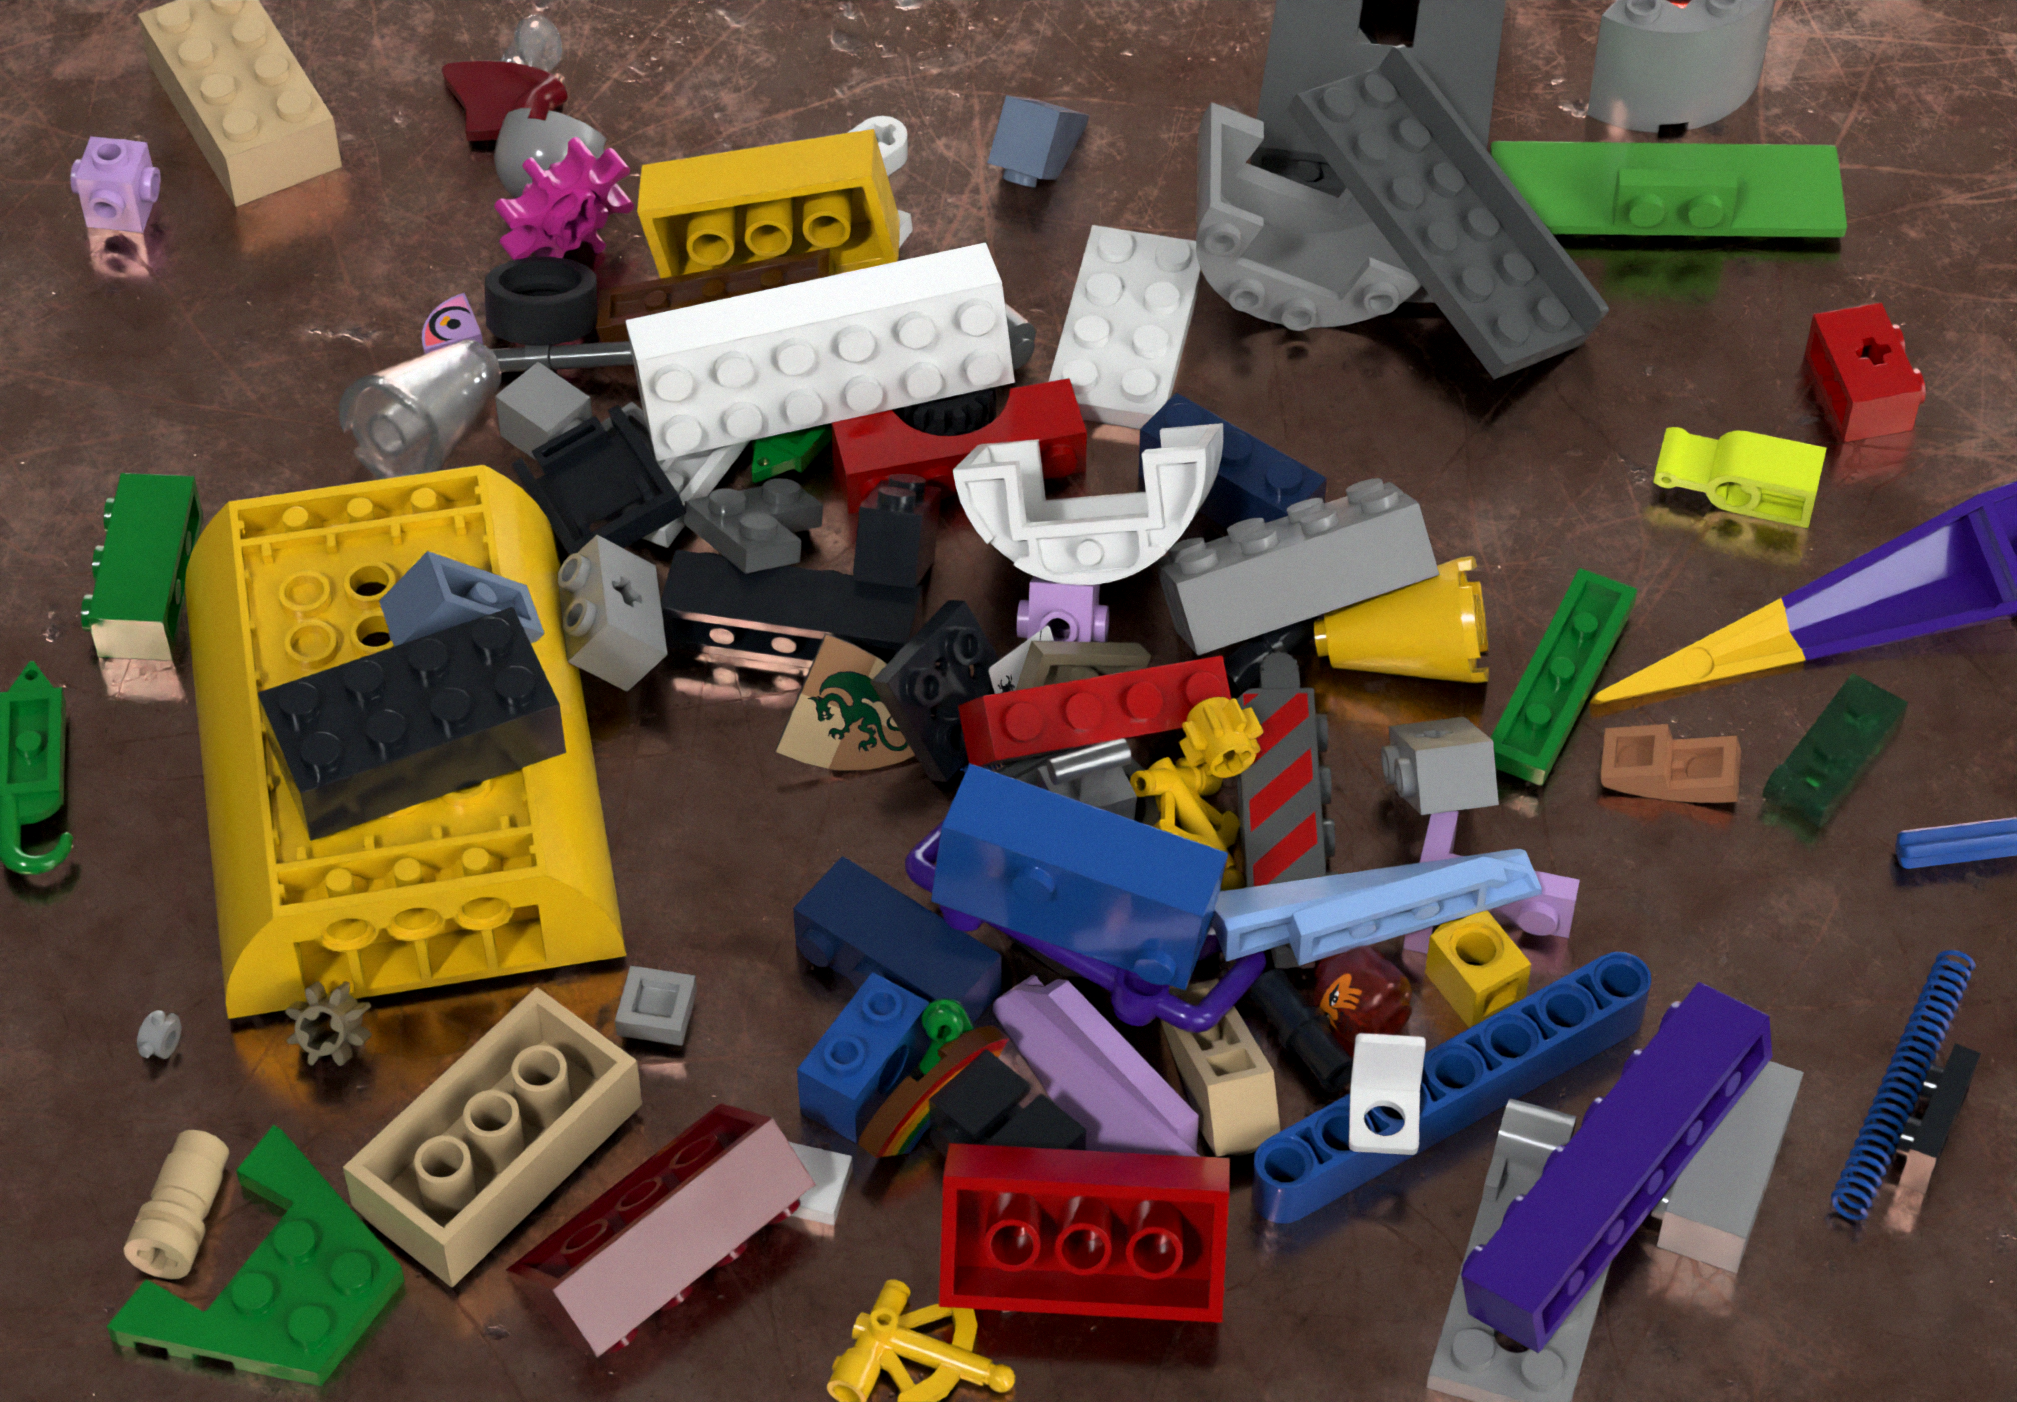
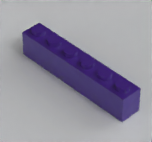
M1701 982L1695 985L1682 1002H1674L1665 1012L1659 1031L1644 1050L1638 1048L1629 1056L1622 1069L1621 1078L1606 1097H1597L1590 1104L1584 1115L1582 1126L1566 1146L1559 1145L1552 1151L1544 1165L1542 1176L1526 1195H1518L1510 1203L1504 1214L1502 1225L1486 1245L1480 1244L1476 1246L1467 1257L1462 1268L1461 1279L1468 1315L1539 1353L1771 1060L1773 1055L1769 1015Z

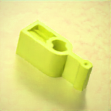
M1679 427L1666 428L1653 483L1663 488L1681 487L1705 492L1712 504L1728 512L1808 529L1827 448L1748 431L1727 432L1717 440L1689 434L1686 430Z

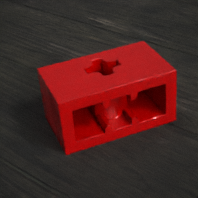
M1882 302L1813 314L1805 356L1843 441L1850 442L1912 431L1919 405L1925 401V382L1920 370L1912 368L1905 353L1903 333L1898 325H1892Z

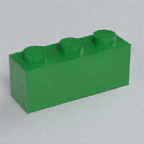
M120 473L115 498H107L104 506L103 520L107 535L104 546L97 545L94 550L92 571L96 583L93 594H85L82 601V628L84 632H91L99 658L173 661L186 600V570L193 548L199 538L203 520V511L195 477Z

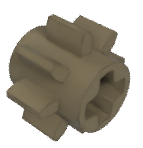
M316 981L305 989L308 1003L296 1001L286 1009L285 1013L290 1018L296 1020L295 1032L287 1039V1043H299L309 1053L308 1064L314 1065L323 1056L332 1054L334 1061L341 1066L352 1057V1048L349 1043L363 1045L372 1036V1033L367 1028L361 1026L363 1014L371 1005L369 1002L359 1004L353 996L348 994L350 991L349 982L345 981L334 991L326 993L324 986L319 981ZM325 1012L332 1016L330 1027L337 1031L336 1033L331 1034L326 1030L328 1020L321 1014Z

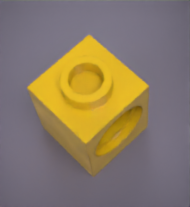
M1488 910L1442 923L1430 935L1425 974L1468 1028L1526 998L1531 963ZM1466 962H1476L1481 965H1470Z

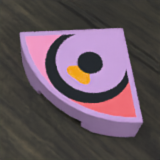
M465 292L441 303L427 318L422 331V344L426 364L484 348L482 333Z

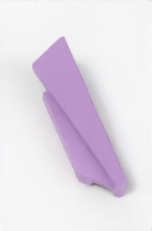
M1031 975L996 999L993 1005L994 1015L1054 1104L1086 1129V1151L1200 1157L1196 1153L1199 1115L1068 980L1057 979L1044 986L1036 975Z

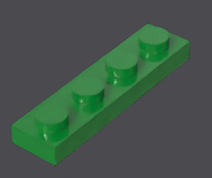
M1582 568L1578 569L1490 737L1494 745L1496 769L1543 786L1635 605L1637 588Z

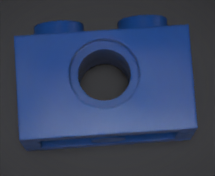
M872 972L797 1068L800 1113L857 1144L860 1140L859 1137L878 1109L901 1082L909 1076L925 1055L931 1039L923 1026L922 1015L929 1002Z

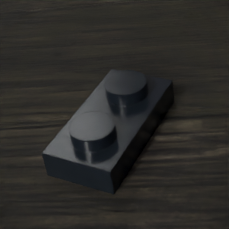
M1955 1043L1945 1068L1932 1063L1918 1101L1928 1105V1108L1922 1120L1909 1116L1896 1148L1895 1154L1907 1158L1899 1182L1900 1185L1922 1194L1926 1193L1969 1092L1981 1053Z

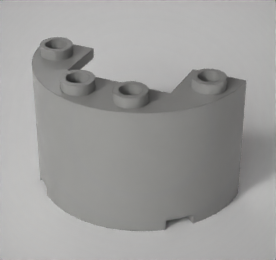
M1617 0L1601 17L1587 115L1613 126L1658 133L1659 125L1685 123L1686 129L1691 130L1725 118L1747 101L1759 83L1776 0H1689L1683 9L1667 0Z
M1210 103L1200 122L1197 139L1196 253L1200 269L1208 283L1234 309L1266 321L1283 324L1291 330L1303 331L1311 327L1321 328L1348 325L1378 315L1388 314L1421 287L1420 282L1348 188L1338 198L1247 164V160L1264 140V122L1218 104Z

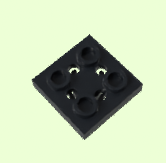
M948 600L870 681L929 779L933 781L948 782L968 760L958 705L982 696L995 694L989 675V668L1000 659L966 601ZM971 665L974 666V674H973V676H971V674H970L971 669H970L969 666H971Z

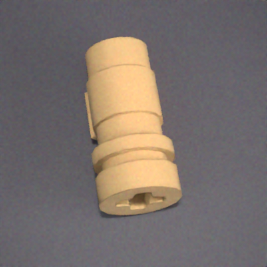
M185 1130L179 1133L171 1153L167 1155L151 1192L152 1199L141 1206L123 1248L125 1257L132 1265L152 1276L165 1279H179L189 1273L198 1252V1247L206 1232L203 1219L207 1217L223 1179V1169L230 1155L228 1147L222 1140L212 1134L199 1130Z

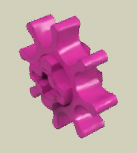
M574 137L568 142L565 159L562 162L550 164L548 170H543L534 158L525 160L522 167L532 178V183L525 185L522 196L515 199L501 198L494 205L495 210L508 226L513 229L499 240L500 245L513 260L527 258L532 252L537 257L563 258L567 250L579 248L582 241L587 242L595 253H600L605 249L606 243L597 234V229L604 227L609 215L614 213L627 214L634 208V203L619 185L615 184L628 176L630 168L613 148L606 149L596 160L595 156L580 138Z

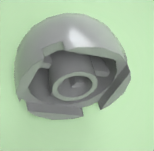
M519 108L508 112L503 120L494 153L496 172L507 192L514 198L522 196L525 185L532 183V178L522 167L524 161L528 158H534L543 170H548L550 164L562 162L565 159L569 140L578 137L597 160L605 151L604 146L607 139L599 131L586 123L562 113L548 111L544 121L529 119L528 116L531 108Z

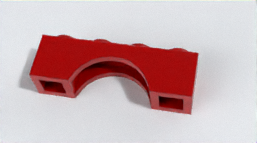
M1070 378L1010 388L1007 403L1000 415L987 426L964 435L937 436L921 432L903 422L892 410L831 423L833 460L848 514L858 513L860 505L880 480L889 481V476L892 474H911L925 478L926 486L942 488L941 499L958 495L953 469L979 444L1039 439L1043 479H1057L1071 474L1086 472L1087 431Z
M1222 655L986 695L958 705L969 764L985 767L1107 743L1121 738H1151L1184 732L1182 724L1187 722L1189 712L1197 704L1213 697H1224L1231 700Z

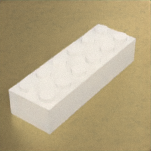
M986 242L625 320L644 418L656 461L1015 383L1002 281Z

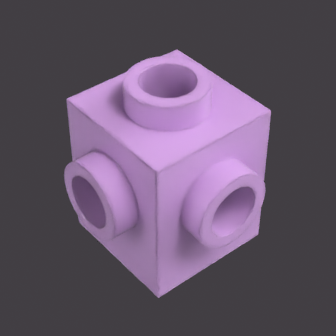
M90 136L82 159H76L71 170V189L74 194H79L86 227L144 232L153 204L158 199L161 185L159 168L152 166L147 142Z
M1034 576L1030 581L1029 600H1020L1017 637L1027 638L1028 640L1044 627L1049 626L1054 641L1107 642L1109 606L1099 605L1100 584H1061ZM1058 618L1065 620L1069 625L1061 623Z

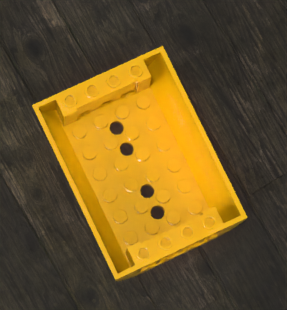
M485 465L228 501L208 523L193 548L186 570L185 596L228 1019L283 1011L296 1001L308 1003L305 989L316 981H319L324 986L326 993L334 991L345 981L349 982L350 991L348 994L355 999L627 956L579 667L567 662L557 575L562 564L557 539L547 516L539 505L517 484ZM427 551L527 585L545 633L537 642L531 643L560 704L566 753L310 841L268 742L257 693L395 647L391 640L377 647L367 646L361 642L372 633L385 632L389 634L379 600Z

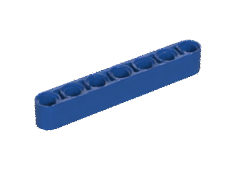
M1627 952L1605 954L1425 1052L1420 1086L1418 1152L1414 1155L1354 1152L1352 1150L1338 1151L1329 1147L1332 1145L1349 1147L1350 1094L1271 1136L1259 1145L1254 1156L1252 1203L1255 1210L1264 1219L1274 1223L1288 1224L1300 1220L1507 1105L1509 1098H1520L1633 1035L1640 1029L1644 1020L1651 987V972L1646 963L1637 956ZM1611 994H1620L1625 997H1616ZM1555 1023H1564L1571 1027H1561ZM1500 1053H1510L1517 1057L1507 1058L1500 1055ZM1452 1083L1462 1086L1463 1088H1450L1444 1086L1443 1084ZM1388 1106L1372 1108L1364 1117L1367 1128L1381 1136L1394 1135L1405 1124L1404 1120L1393 1119L1387 1116L1389 1114H1400L1397 1110ZM1276 1176H1287L1294 1179L1295 1181L1290 1183H1284L1273 1180L1272 1178Z

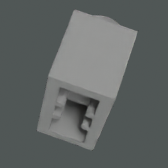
M596 535L578 553L571 554L557 572L567 662L628 692L668 655L656 565Z
M1456 717L1389 726L1390 745L1382 746L1381 762L1385 782L1387 785L1394 784V789L1398 792L1400 798H1404L1420 815L1499 805L1493 740L1467 718Z

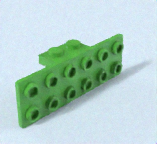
M1494 141L1491 143L1490 155L1552 234L1844 237L1846 234L1847 220L1837 148L1833 145Z

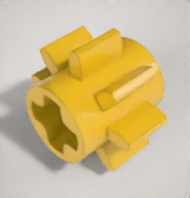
M1213 697L1200 702L1189 712L1187 722L1182 724L1187 737L1182 739L1179 744L1191 768L1202 765L1206 776L1214 775L1218 778H1229L1244 772L1252 765L1256 753H1259L1261 750L1256 738L1264 733L1252 707L1241 710L1237 699L1229 700L1224 697Z

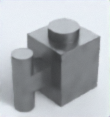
M1124 738L1048 759L1046 766L1037 769L1036 787L1132 820L1135 817L1137 796L1122 766L1131 763L1130 749Z

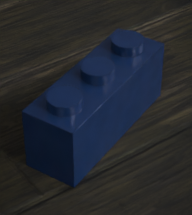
M1177 392L1140 429L1138 477L1144 480L1142 453L1146 449L1161 448L1160 429L1223 423V449L1219 470L1214 484L1198 512L1227 529L1231 525L1247 519L1263 518L1264 523L1288 516L1287 508L1304 500L1322 498L1325 504L1326 477Z
M844 856L832 866L793 908L795 941L801 953L813 964L819 967L829 966L848 978L857 991L871 973L874 972L929 1003L939 998L957 1000L964 1007L972 1023L978 1019L1001 993V954L964 931L950 927L942 917Z

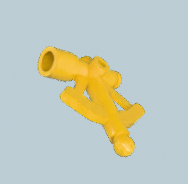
M1166 757L1154 763L1148 770L1133 773L1129 782L1136 796H1155L1158 810L1161 812V819L1152 827L1227 852L1228 857L1220 888L1222 891L1245 888V877L1236 870L1237 864L1227 850L1235 843L1240 825L1239 819L1231 811H1226L1222 815L1201 798L1202 796L1215 794L1220 789L1223 778H1218L1214 775L1206 776L1202 765L1191 768L1186 757L1179 758L1175 766L1171 759ZM1175 816L1184 830L1175 826ZM1210 821H1212L1215 824V829L1213 828Z
M889 1279L885 1282L871 1313L860 1312L852 1331V1338L857 1341L853 1348L847 1349L841 1356L837 1355L832 1365L834 1372L827 1384L829 1394L839 1402H866L879 1377L881 1368L890 1373L901 1391L897 1402H938L949 1394L960 1378L982 1387L987 1384L992 1390L1001 1393L1013 1387L1015 1374L1008 1365H995L992 1359L972 1352L977 1333L974 1309L939 1307V1303L901 1315L911 1295V1290L903 1282ZM952 1315L955 1328L952 1345L911 1330L912 1328ZM897 1355L934 1368L936 1371L932 1376L915 1385Z

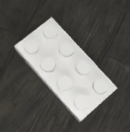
M1092 225L1048 381L1070 378L1083 420L1141 429L1171 398L1203 275L1197 260L1196 241Z

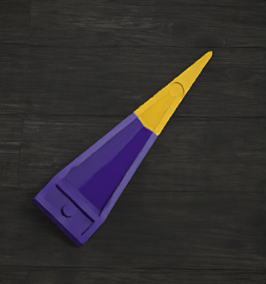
M2017 481L1980 493L1788 595L1595 694L1590 703L1599 705L1998 622L2017 616Z

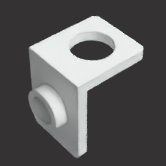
M1365 1033L1356 1035L1350 1082V1150L1354 1152L1414 1155L1418 1152L1420 1086L1426 1040L1423 1037ZM1378 1106H1388L1394 1108L1402 1115L1405 1124L1394 1135H1377L1367 1128L1364 1122L1366 1113Z

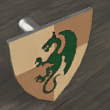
M825 633L775 748V752L803 763L831 770H871L900 763L915 756L870 682L887 664L860 647Z

